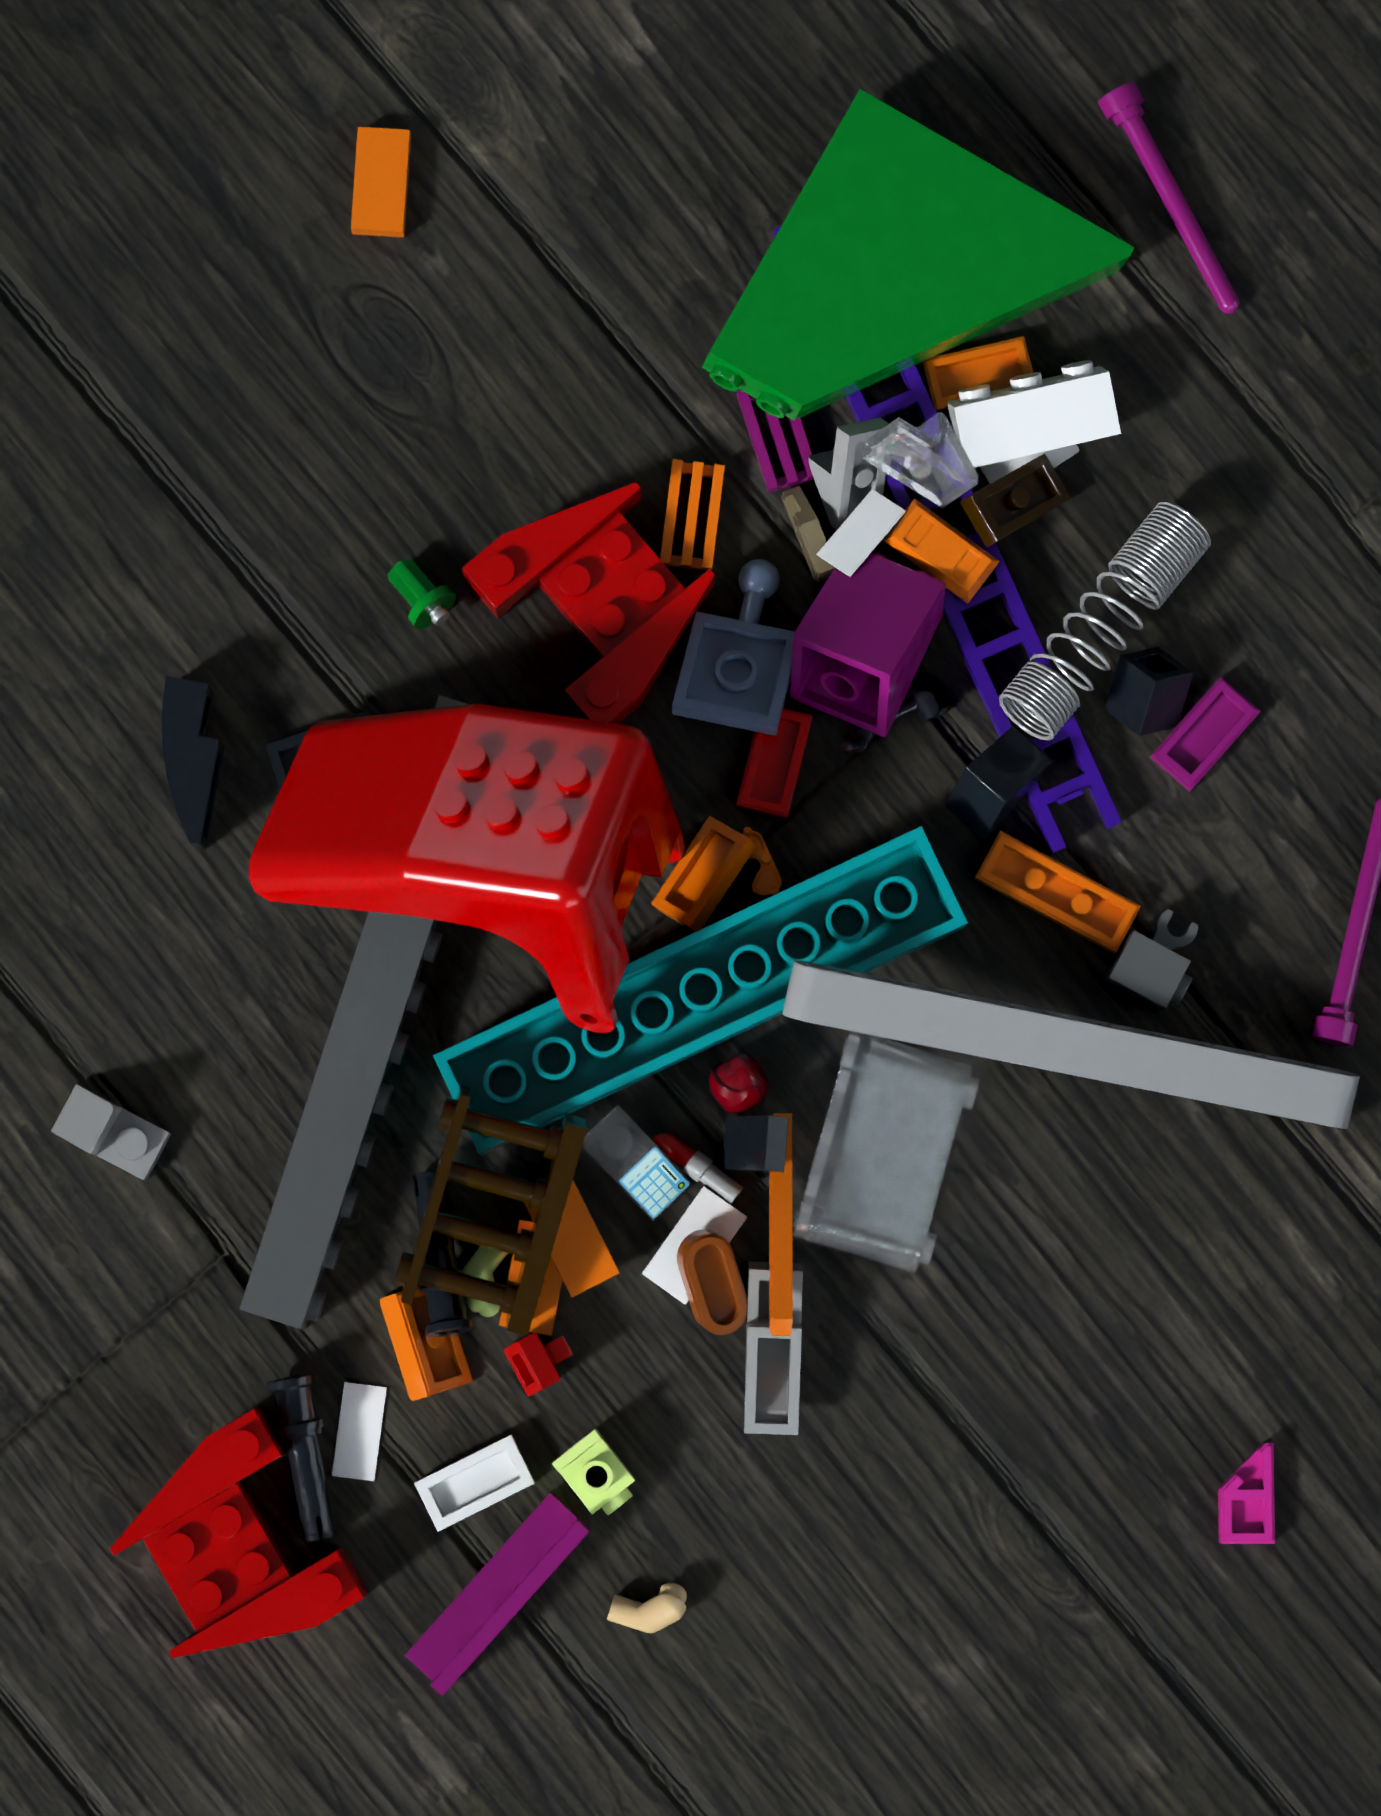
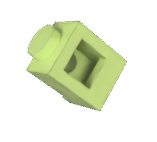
M596 1428L552 1462V1465L562 1475L591 1514L602 1508L608 1516L633 1496L627 1487L635 1481V1478ZM593 1466L604 1468L607 1472L605 1484L599 1487L590 1485L586 1479V1473L589 1468Z

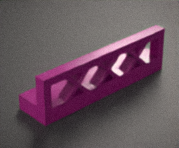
M550 1492L404 1656L432 1681L430 1686L443 1696L589 1533L590 1527Z

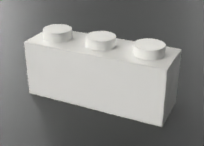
M1087 360L1064 365L1061 367L1062 375L1042 379L1040 372H1034L1011 378V387L991 391L989 384H982L959 390V399L946 401L959 463L964 468L971 469L1121 434L1109 371L1100 366L1093 367V362Z

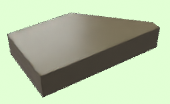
M800 486L784 491L781 498L814 581L817 580V583L827 580L835 567L816 555L827 542L818 518Z

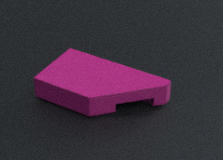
M1263 1442L1218 1488V1533L1220 1544H1275L1274 1443Z

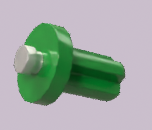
M410 558L402 561L399 560L393 565V568L388 573V580L412 607L408 615V620L417 629L426 628L433 623L436 626L443 624L449 618L450 613L448 611L456 600L454 591L447 585L436 588L414 560Z

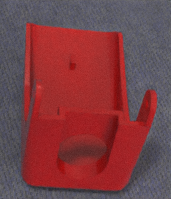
M469 704L324 720L311 726L299 747L255 844L249 861V880L257 894L272 902L408 915L472 926L499 935L523 948L543 966L562 1011L569 1021L588 1031L608 1033L614 1029L618 1020L613 999L629 961L621 926L642 875L662 878L667 863L678 862L682 858L685 845L678 819L649 739L639 729L621 724L484 704Z

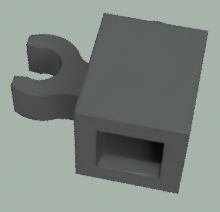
M1169 909L1165 910L1156 920L1152 939L1136 931L1127 936L1103 981L1159 1012L1166 1009L1169 1002L1178 1006L1192 981V977L1185 974L1191 961L1175 953L1172 949L1183 948L1191 943L1198 931V925L1192 922L1186 928L1183 936L1175 937L1171 935L1167 924L1172 917L1173 911Z

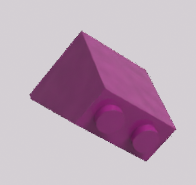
M874 551L870 553L851 577L834 568L793 634L790 698L885 738L891 729L943 615L946 583L935 579L927 572L915 571L890 561Z

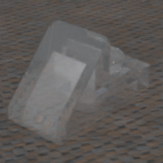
M942 412L937 413L918 428L898 417L864 442L862 459L941 508L978 484V474L950 422Z

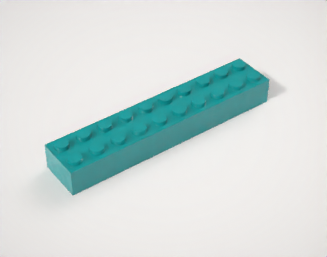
M922 826L628 963L613 999L618 1020L611 1032L595 1033L576 1026L564 1015L556 997L433 1055L452 1098L457 1099L460 1085L471 1087L469 1109L541 1128L563 1118L565 1113L571 1114L781 1015L794 961H805L868 974L962 930L968 922ZM468 1131L481 1156L510 1143Z

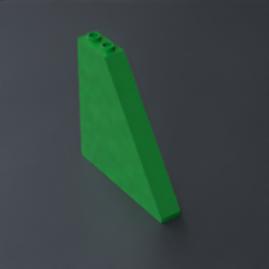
M859 89L708 353L702 368L710 372V378L719 386L730 391L740 389L757 399L756 404L766 413L778 418L787 416L792 420H796L1117 273L1128 260L1135 247Z

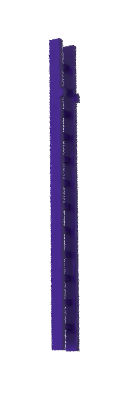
M781 226L773 229V238H775ZM915 365L900 372L908 389L904 393L869 408L861 390L845 397L856 422L879 417L884 418L912 405H915L929 439L895 454L888 455L885 486L893 503L904 510L911 504L896 469L935 452L951 486L918 501L932 511L955 500H958L960 504V501L973 494ZM960 504L973 533L967 537L1000 562L991 573L994 582L980 588L968 604L960 598L954 599L952 592L945 588L943 615L996 733L1000 738L1012 725L1000 706L999 695L995 690L983 660L1021 643L1029 659L1034 654H1043L1045 651L996 543L986 548ZM1001 595L1016 630L976 647L961 612ZM1040 657L1034 661L1052 669L1047 658ZM1074 715L1070 716V719L1060 728L1061 730L1057 732L1052 740H1040L1036 737L1031 739L1041 749L1066 739L1082 774L1041 792L1036 782L1025 794L1051 855L1066 847L1048 807L1049 804L1057 801L1058 805H1061L1083 795L1082 790L1088 788L1106 830L1122 823Z

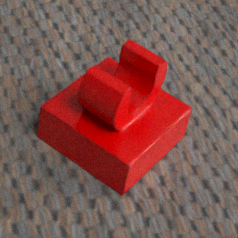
M536 1332L503 1349L528 1397L560 1381L561 1379L554 1365L573 1355L564 1336L543 1346Z

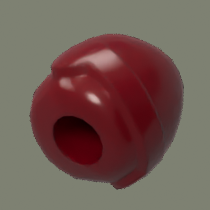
M739 1052L732 1058L716 1064L711 1070L709 1076L711 1092L729 1113L743 1112L760 1103L768 1093V1079L763 1068L747 1052Z

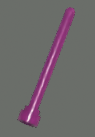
M1134 81L1126 83L1107 93L1098 101V104L1107 121H1114L1117 128L1123 127L1217 305L1223 313L1232 314L1239 308V299L1141 117L1145 113L1141 106L1144 98Z
M1381 798L1376 801L1330 1004L1329 1007H1323L1321 1016L1315 1017L1311 1038L1340 1047H1353L1358 1025L1353 1023L1355 1014L1350 1012L1381 878Z

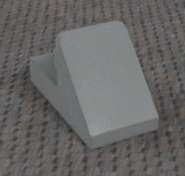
M880 417L837 427L834 450L813 454L808 458L809 466L830 525L836 530L872 489L883 495L893 426Z
M78 1084L75 1085L51 1130L54 1134L80 1149L96 1155L144 1181H147L171 1136V1133Z

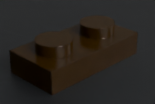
M1044 453L960 501V504L987 548L1067 502L1071 497Z

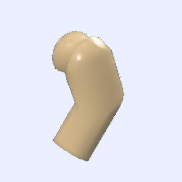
M666 1583L661 1586L657 1596L644 1603L615 1594L607 1620L645 1633H655L681 1619L686 1611L687 1593L679 1584Z

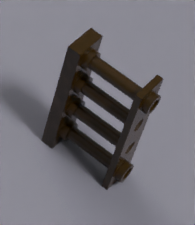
M460 1085L457 1099L446 1097L438 1125L439 1129L447 1131L413 1254L402 1252L394 1283L403 1285L401 1302L412 1305L418 1284L500 1306V1312L507 1313V1331L528 1336L587 1132L586 1119L565 1113L561 1128L552 1125L550 1130L469 1109L471 1087ZM461 1130L544 1151L543 1157L552 1159L547 1178L537 1177L536 1181L533 1182L453 1160ZM450 1181L529 1203V1209L537 1211L532 1230L522 1228L521 1233H516L439 1212L446 1182ZM432 1232L514 1254V1260L522 1262L517 1282L507 1280L506 1285L424 1263Z

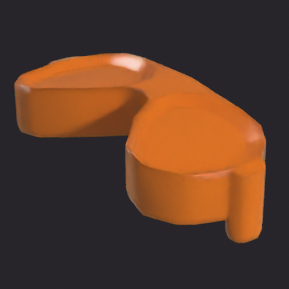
M746 827L743 829L742 834L757 845L748 860L758 862L760 865V869L755 875L751 886L753 895L760 898L771 897L778 894L782 888L781 876L762 835L757 831L751 830L750 827Z

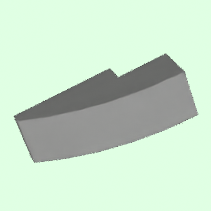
M748 1261L744 1433L798 1435L802 1339V1263H793V1322L791 1336H772V1333H769V1262Z

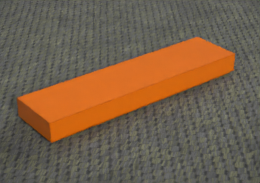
M773 1113V1116L788 1117L789 1120L784 1172H769V1333H772V1336H791L793 1322L792 1113Z

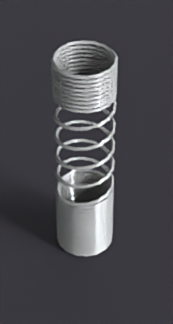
M1159 502L1115 557L1108 563L1109 572H1103L1097 576L1096 585L1098 592L1084 593L1080 597L1082 613H1068L1063 618L1065 633H1053L1047 637L1046 645L1049 654H1034L1030 658V662H1027L1021 668L1022 670L1009 683V686L999 695L1001 708L1017 726L1040 740H1052L1080 706L1079 696L1075 689L1061 675L1048 666L1034 662L1037 658L1043 657L1053 660L1057 668L1075 685L1086 691L1094 690L1091 680L1082 671L1054 655L1051 641L1055 637L1069 639L1073 647L1098 669L1104 671L1110 669L1109 661L1103 654L1084 640L1071 635L1067 626L1068 620L1071 617L1085 618L1089 626L1106 643L1119 650L1127 649L1125 640L1118 632L1103 621L1087 614L1084 607V600L1089 596L1102 598L1110 611L1123 623L1136 630L1144 628L1142 620L1133 610L1119 600L1103 593L1101 580L1105 576H1112L1117 585L1130 597L1150 609L1158 610L1211 546L1210 535L1203 524L1179 505L1171 502ZM1110 602L1125 610L1139 625L1127 620ZM1094 623L1109 631L1122 645L1109 639ZM1078 644L1094 653L1105 666L1091 658ZM1062 665L1080 676L1088 686L1073 677Z

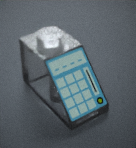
M618 1104L585 1135L582 1147L652 1221L660 1216L692 1185Z

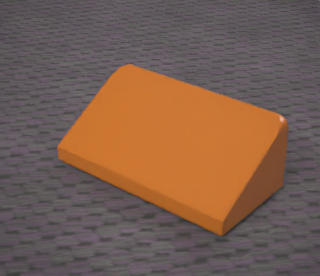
M419 1286L416 1288L412 1305L401 1302L402 1291L380 1299V1306L410 1400L415 1401L473 1382L459 1334L446 1337L426 1336L425 1327L430 1324L426 1293L421 1292Z

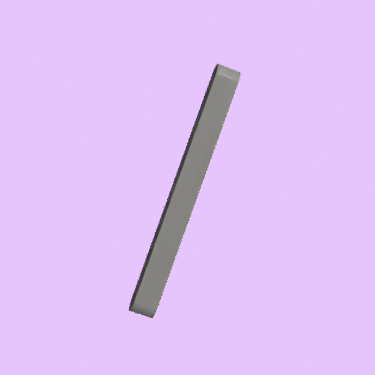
M805 961L793 962L782 1013L786 1017L804 1022L1341 1129H1348L1360 1078L1357 1074L1336 1068Z

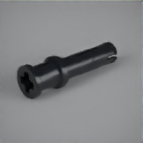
M436 1170L424 1171L411 1176L416 1199L419 1229ZM445 1186L439 1212L450 1214L447 1187ZM432 1232L424 1263L463 1273V1270H459L457 1266L454 1238ZM419 1284L420 1291L426 1293L430 1322L425 1327L427 1337L453 1336L474 1330L473 1321L467 1319L464 1296Z
M314 1373L294 1375L267 1382L268 1391L274 1392L280 1424L275 1427L276 1436H279L280 1441H286L303 1541L319 1540L316 1517L318 1519L320 1536L329 1538L337 1535L317 1434L322 1433L324 1424L323 1418L316 1415L311 1384L316 1381Z

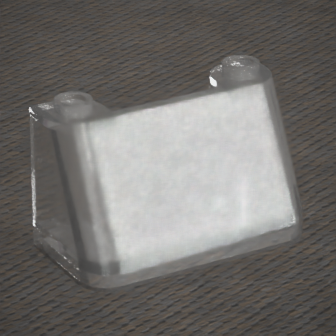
M848 1031L840 1057L841 1067L835 1077V1084L807 1184L802 1195L804 1199L801 1201L794 1221L793 1239L915 1273L919 1263L925 1265L930 1263L937 1234L928 1232L961 1110L962 1108L972 1109L980 1079L971 1077V1065L888 1038Z

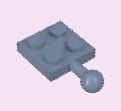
M754 559L742 567L738 576V584L744 594L738 620L696 611L672 704V714L776 736L791 677L792 644L795 632L759 624L765 600L771 598L779 588L780 574L771 562L764 559Z

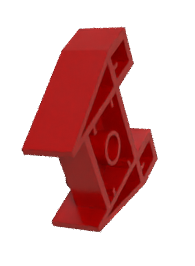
M636 482L504 533L461 568L464 580L498 619L539 586L600 657L601 660L565 689L566 700L582 719L618 724L641 705L693 621L696 611H699L714 587L715 574L709 569L685 589L624 518L623 515L641 501V488Z
M261 1407L252 1409L207 1436L110 1547V1551L114 1556L143 1540L194 1628L196 1634L168 1651L172 1658L317 1627L364 1599L369 1594L342 1547L294 1574L241 1481L287 1454Z

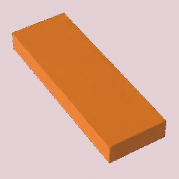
M1002 831L998 833L974 878L980 883L1114 954L1117 953L1141 905Z

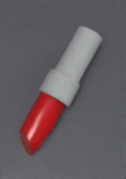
M662 1133L652 1137L655 1145L681 1166L685 1174L696 1182H702L730 1205L742 1192L744 1187L713 1165V1160L699 1150L696 1152L672 1133Z

